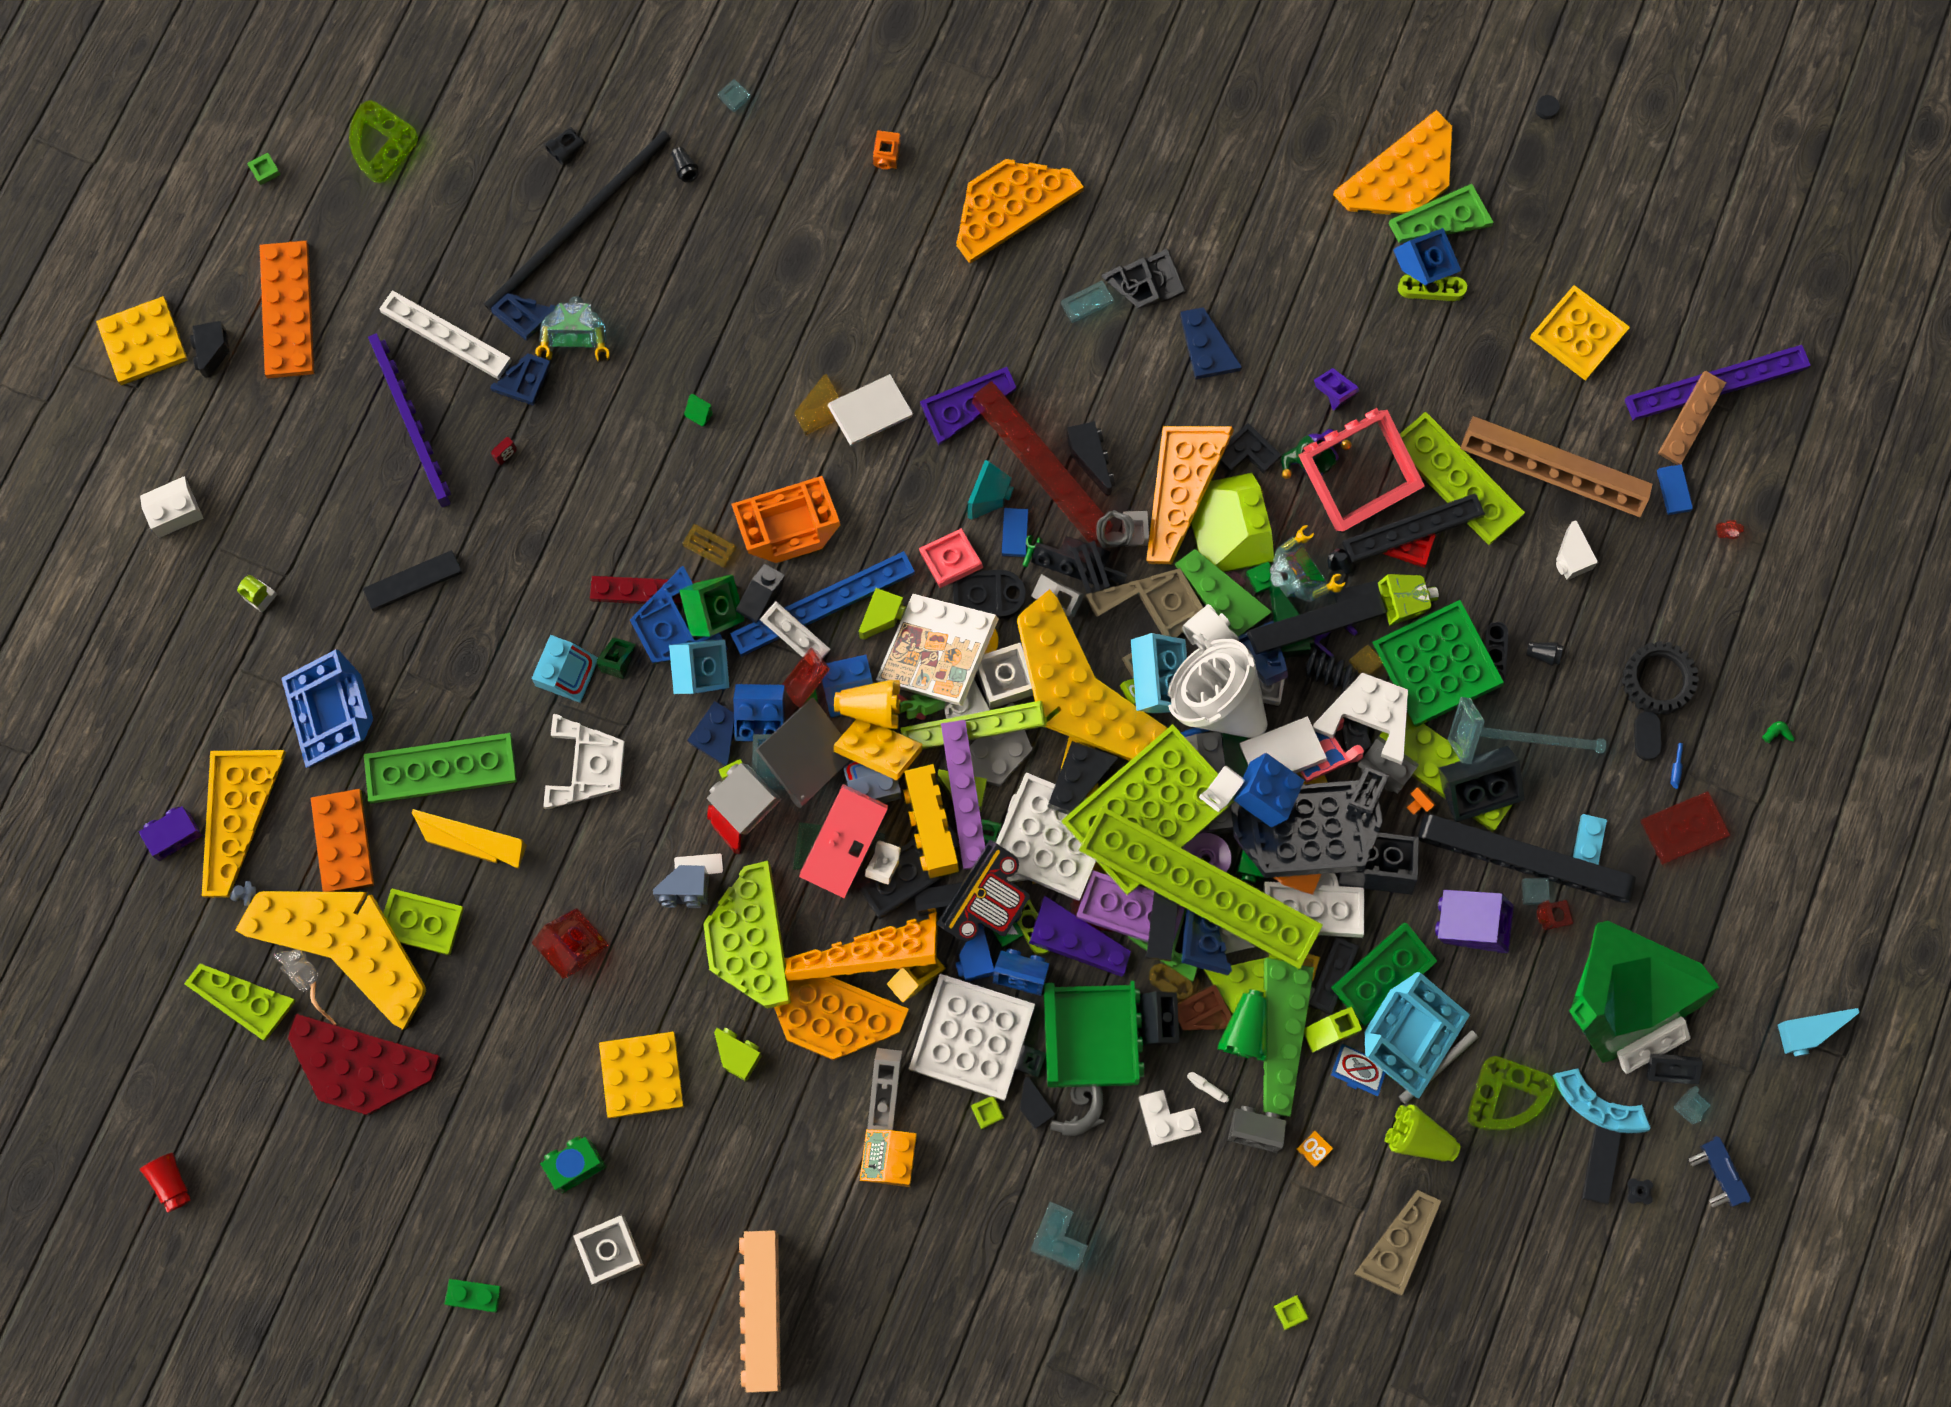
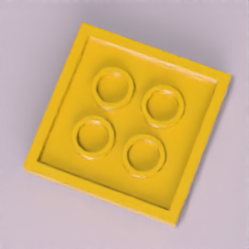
M1573 285L1532 333L1530 339L1586 381L1630 327Z
M164 296L96 321L120 385L188 361Z
M675 1032L599 1042L607 1117L609 1119L684 1107Z

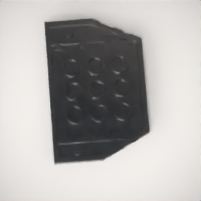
M1359 780L1303 784L1288 819L1274 827H1270L1234 802L1231 805L1233 837L1264 878L1364 871L1382 825L1379 800L1369 818L1366 817V813L1362 812L1359 814L1356 813V809H1352V811L1347 809V805ZM1366 780L1356 803L1360 804L1371 780ZM1376 784L1365 804L1367 807L1377 790Z

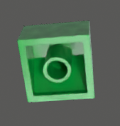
M734 575L696 582L679 590L689 631L692 636L710 637L745 621L744 616L736 612L740 600Z

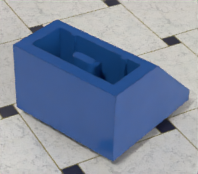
M736 684L733 698L735 741H765L784 724L785 685Z

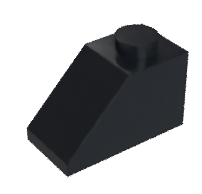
M764 563L751 580L736 612L757 624L781 593L785 575Z

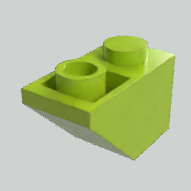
M1349 1007L1304 1028V1035L1312 1053L1357 1035L1362 1028L1353 1008Z
M716 1028L714 1033L723 1068L747 1082L762 1057L761 1053L758 1052L759 1047L748 1040L742 1043L736 1039L737 1034L727 1028H724L723 1031Z

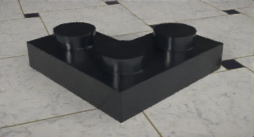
M1247 423L1229 440L1220 463L1231 473L1240 463L1248 458L1264 474L1281 458V454Z

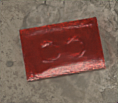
M1708 791L1643 818L1640 821L1662 865L1730 836Z

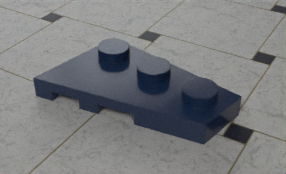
M1204 307L1180 312L1195 379L1241 371V365Z
M1271 621V622H1269V623H1266V624H1264V625H1262V626H1265V625L1274 623V621ZM1247 633L1238 636L1239 642L1252 653L1258 677L1267 687L1288 677L1281 648L1255 655Z

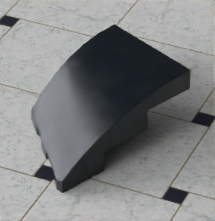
M1168 249L1147 259L1143 257L1125 267L1119 266L1102 274L1104 280L1138 308L1155 305L1187 292Z

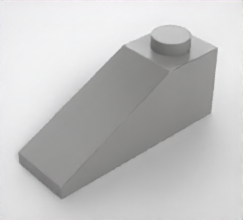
M877 1048L867 1130H893L902 1051Z

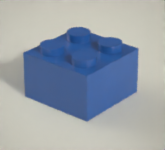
M1264 753L1250 761L1243 776L1245 782L1235 794L1233 801L1270 827H1274L1288 819L1305 780L1268 753Z

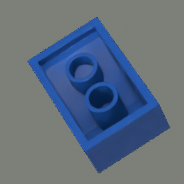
M1007 949L1006 952L1001 951L994 969L993 983L1041 996L1049 963L1045 962V958L1031 955V958L1021 956V952L1017 950Z

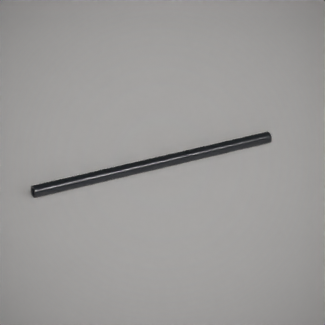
M663 130L501 286L484 303V306L492 312L491 308L507 293L511 294L671 139L669 134Z

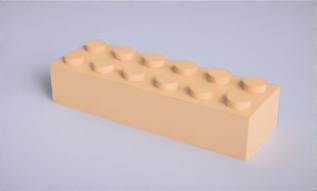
M776 1231L744 1232V1238L739 1239L740 1254L744 1255V1264H740V1280L745 1282V1291H740V1307L745 1308V1317L740 1318V1332L745 1334V1344H741L740 1353L741 1360L745 1361L746 1371H741V1387H746V1392L749 1393L781 1392L778 1233Z

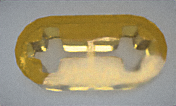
M1156 964L1149 972L1150 983L1163 992H1177V988L1172 985V982L1179 986L1182 983L1186 984L1185 989L1188 993L1177 994L1178 1001H1183L1191 996L1193 991L1191 981L1169 966ZM1161 969L1164 970V976L1170 982L1161 979L1159 982L1156 981V975L1153 972H1160Z

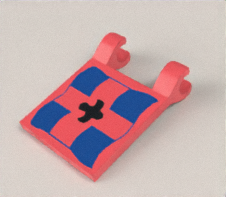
M1343 718L1340 721L1337 731L1343 728ZM1315 732L1327 757V761L1303 770L1300 774L1306 783L1348 763L1362 760L1364 750L1360 745H1356L1344 753L1335 737L1330 738Z

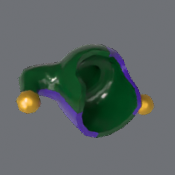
M1328 429L1322 434L1306 435L1299 441L1297 447L1283 454L1281 457L1282 477L1285 479L1291 478L1292 471H1290V466L1292 464H1300L1306 472L1299 454L1305 452V446L1313 442L1319 444L1325 441L1324 436L1335 430ZM1343 440L1337 443L1340 444L1344 450H1348L1351 448V442L1349 440ZM1332 446L1312 458L1320 474L1323 475L1336 464L1339 456Z

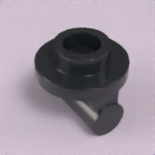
M1337 548L1329 554L1328 567L1330 570L1338 571L1341 569L1345 574L1352 573L1353 568L1344 549Z

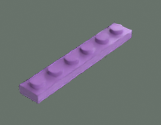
M965 720L941 723L963 870L973 867L985 848L966 722Z

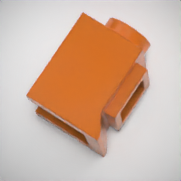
M877 130L873 154L874 166H878L881 169H896L900 149V133ZM882 143L892 144L891 152L880 151Z

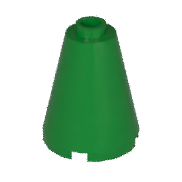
M1249 989L1248 993L1242 994L1218 1043V1050L1249 1059L1256 1057L1259 1061L1267 1060L1268 999L1263 997V992Z

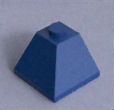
M1444 228L1412 239L1393 249L1402 271L1424 285L1461 271Z

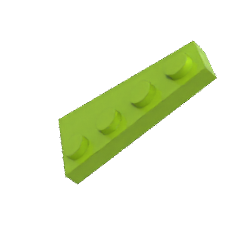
M199 964L184 983L265 1042L296 1002L295 999L203 964Z

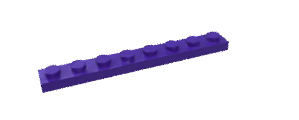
M377 333L368 336L437 500L442 508L450 505L448 496L452 495L446 481L442 483L439 475L443 473L438 462H433L430 457L434 452L429 441L424 442L421 436L425 431L420 420L415 422L413 414L416 413V410L411 400L406 401L404 394L408 392L403 380L398 381L395 374L399 373L394 360L389 361L387 354L390 353L389 347L385 339L380 341Z
M1799 345L1709 373L1726 382L1720 393L1722 395L1806 370L1811 365L1803 345ZM1701 375L1627 396L1625 403L1632 421L1684 406Z

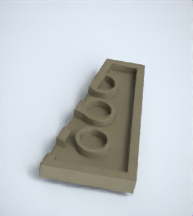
M1417 1190L1354 1275L1402 1296L1441 1201Z

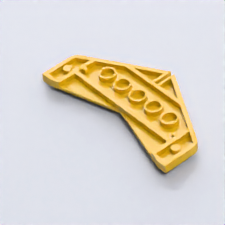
M1050 589L1018 616L1017 624L1035 702H1043L1045 717L1056 708L1059 710V713L1050 719L1044 727L1128 761H1131L1167 729L1166 726L1147 713L1137 711L1134 704L1095 678L1058 598Z
M262 891L254 896L236 928L237 932L246 937L330 957L391 1023L401 1029H406L425 995L426 987L373 895H368L359 913L357 911L368 892Z

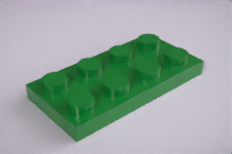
M1403 923L1331 988L1347 1008H1353L1359 1023L1362 1026H1366L1371 1022L1391 989L1417 972L1424 974L1437 960L1407 923Z

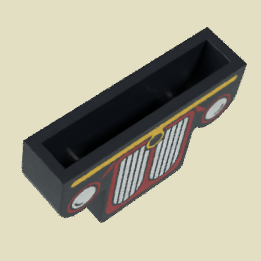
M989 840L940 917L937 925L963 941H970L977 936L979 922L1001 936H1006L1012 925L1020 920L1023 914L1022 909L1030 898L1029 893L1007 880V877L1013 876L1018 871V858L994 841Z

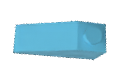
M1858 1008L1793 1019L1778 1024L1785 1054L1794 1053V1057L1810 1054V1049L1817 1047L1859 1014Z

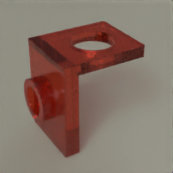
M1545 900L1537 906V919L1542 924L1543 930L1573 924L1566 900L1554 903ZM1553 908L1563 910L1564 919L1557 922L1554 920Z

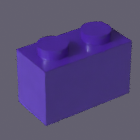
M183 806L170 809L166 812V816L146 823L144 829L139 831L150 854L158 861L203 836L190 812Z

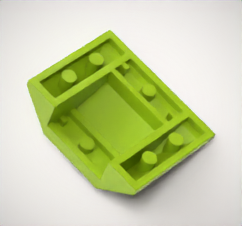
M1253 473L1210 481L1191 522L1198 552L1224 573L1259 566L1266 562L1273 563L1275 559L1272 530L1261 488Z

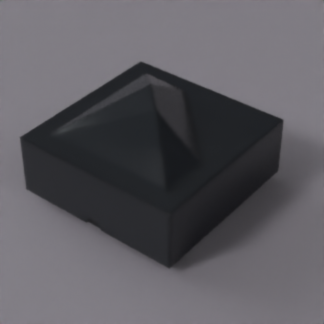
M1022 1045L1015 1069L1038 1077L1046 1053Z

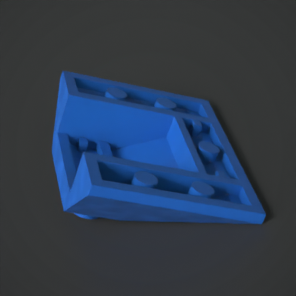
M335 649L281 678L306 768H310L365 739L373 722V716L362 676L339 650Z

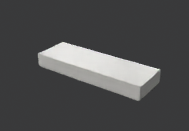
M776 601L760 618L766 626L813 667H816L831 650Z
M1680 1016L1617 1051L1622 1070L1628 1074L1648 1063L1650 1054H1664L1691 1039L1686 1021Z

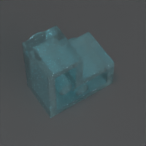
M1049 1202L1030 1252L1078 1271L1088 1245L1064 1236L1074 1211Z

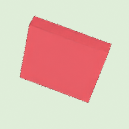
M962 528L919 548L922 558L940 588L983 568L982 562Z

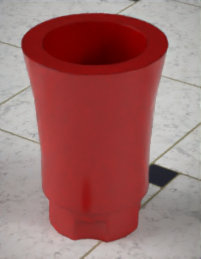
M173 1153L161 1156L140 1168V1171L157 1194L161 1204H164L167 1213L191 1201L186 1193L188 1190L181 1178Z

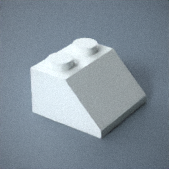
M185 476L140 496L142 510L151 530L158 538L203 519Z

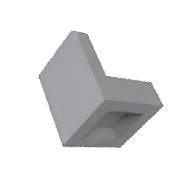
M1147 511L1123 512V514L1129 515L1134 522L1135 532L1128 546H1147L1149 541ZM1122 520L1123 533L1125 534V526Z

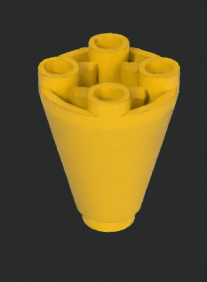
M887 680L835 692L834 711L840 712L841 715L884 728L898 729V714H900L899 707L901 699H898L900 680Z

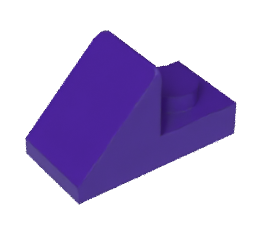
M1334 368L1314 379L1316 388L1329 397L1334 411L1351 401L1359 392V387Z

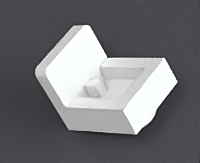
M878 841L875 854L866 869L865 877L889 884L899 865L901 848Z

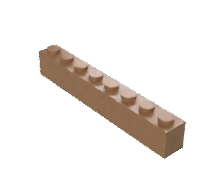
M1474 416L1470 421L1460 449L1638 517H1641L1650 498L1653 484Z

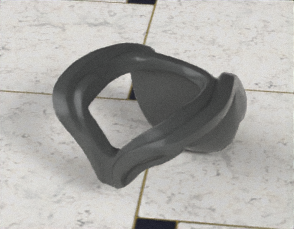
M1116 510L1109 511L1097 522L1096 535L1102 548L1128 546L1134 536L1135 531L1132 518ZM1112 517L1123 520L1125 534L1121 532L1105 534L1107 521Z

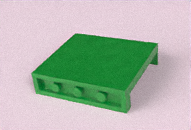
M1131 981L1130 985L1054 987V983H1044L1047 1088L1139 1084L1140 1077H1144V1064L1139 1062L1138 1053L1143 1051L1142 1037H1137V1028H1141V1013H1136V1004H1140V990L1135 989V981Z

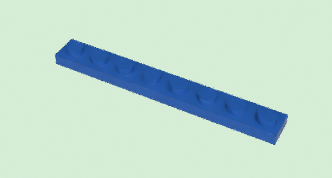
M903 551L784 609L802 625L807 626L873 595L876 588L883 590L915 575V571ZM761 620L757 624L753 622L730 633L741 657L780 639Z

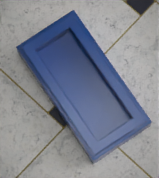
M1682 464L1658 468L1657 474L1667 515L1692 511L1693 507Z
M1004 508L1002 556H1026L1028 509Z

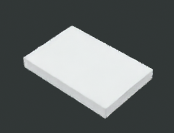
M890 374L828 404L850 446L907 420L913 415Z
M1308 716L1239 743L1248 765L1250 761L1264 753H1268L1294 773L1327 761V757Z

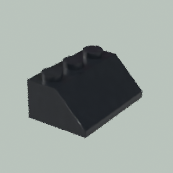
M1508 746L1439 767L1442 790L1455 822L1525 800L1520 762Z
M1379 833L1365 870L1339 872V886L1360 887L1412 895L1418 880L1419 837Z

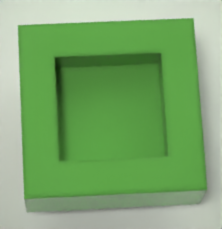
M268 153L247 163L260 186L281 175Z

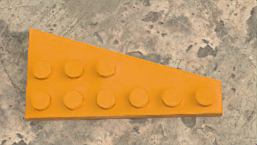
M937 912L928 914L929 919L919 922L916 919L908 920L907 925L900 928L889 926L854 937L855 942L842 945L841 942L834 943L832 948L820 952L815 949L789 957L786 961L787 981H802L809 978H827L834 975H852L860 972H877L885 969H902L910 966L936 964Z

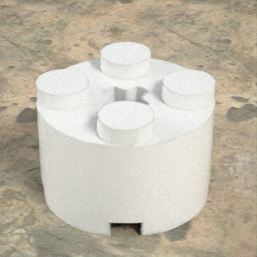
M1209 604L1189 619L1182 627L1192 645L1196 644L1203 652L1213 647L1211 642L1216 640L1233 639L1239 641L1238 636L1228 628L1230 625L1229 620L1222 613L1218 616Z

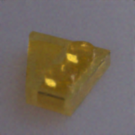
M827 374L822 376L794 412L805 435L836 421L828 404L838 399L839 396Z

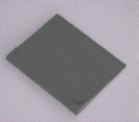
M814 697L808 700L756 749V752L782 784L798 808L806 804L812 796L851 760L834 752V744L842 735Z

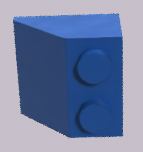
M867 655L819 665L830 718L844 716L840 712L834 711L835 692L873 684Z

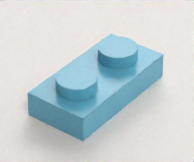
M1586 814L1581 815L1573 853L1574 858L1599 864L1607 819Z

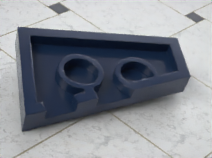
M1186 909L1181 963L1229 975L1232 969L1230 963H1227L1225 955L1227 949L1225 942H1222L1219 931L1221 927Z

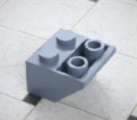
M679 865L653 889V895L657 902L662 903V907L668 908L677 907V904H687L689 908H701L702 904H708L709 874L706 867Z

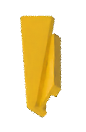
M412 811V815L428 843L493 863H498V860H501L519 869L527 847L523 840L425 812Z

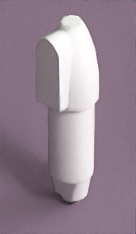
M1194 1072L1187 1075L1188 1079L1200 1090L1205 1091L1223 1103L1229 1102L1228 1096L1222 1090L1209 1083L1202 1076Z

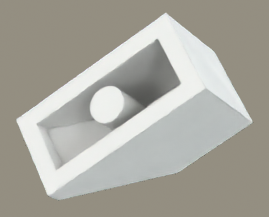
M1573 521L1566 530L1556 558L1557 569L1561 575L1564 574L1566 580L1592 570L1598 563L1577 521Z

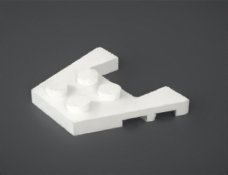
M1361 673L1314 723L1313 729L1317 733L1333 738L1341 719L1346 717L1388 733L1390 735L1382 750L1381 757L1402 765L1408 690Z
M553 714L551 737L576 739L573 776L570 787L546 785L543 807L551 809L620 791L625 742L603 732L582 726L580 723L567 720L560 715Z

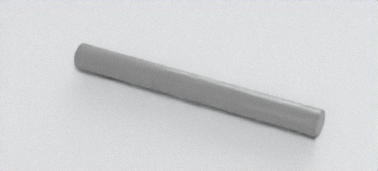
M1471 1030L1447 1052L1430 1082L1478 1039L1474 1031ZM1407 1090L1399 1096L1404 1104H1407L1414 1097Z

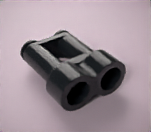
M569 127L557 138L546 142L544 146L562 165L570 159L569 156L585 144V141L581 136L578 137L572 127ZM573 138L574 141L571 144H569L566 147L563 145L569 139Z

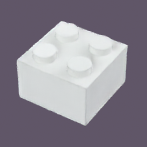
M1021 643L984 654L977 670V675L989 709L1033 696Z
M622 1215L573 1236L592 1285L597 1286L643 1266L627 1221Z

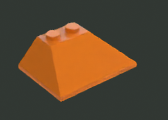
M822 476L731 504L748 554L774 563L822 549L840 526L839 518Z

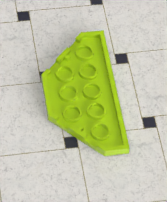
M769 861L747 865L738 874L739 878L734 885L729 887L722 896L713 914L709 915L703 923L709 970L765 1008L789 1004L791 999L785 975L786 966L771 864Z

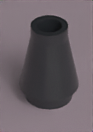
M683 147L675 148L671 155L674 159L677 177L683 182L695 180L699 174L698 166L685 152Z
M1529 642L1526 656L1533 657L1552 666L1554 664L1560 665L1564 646L1558 645V642Z

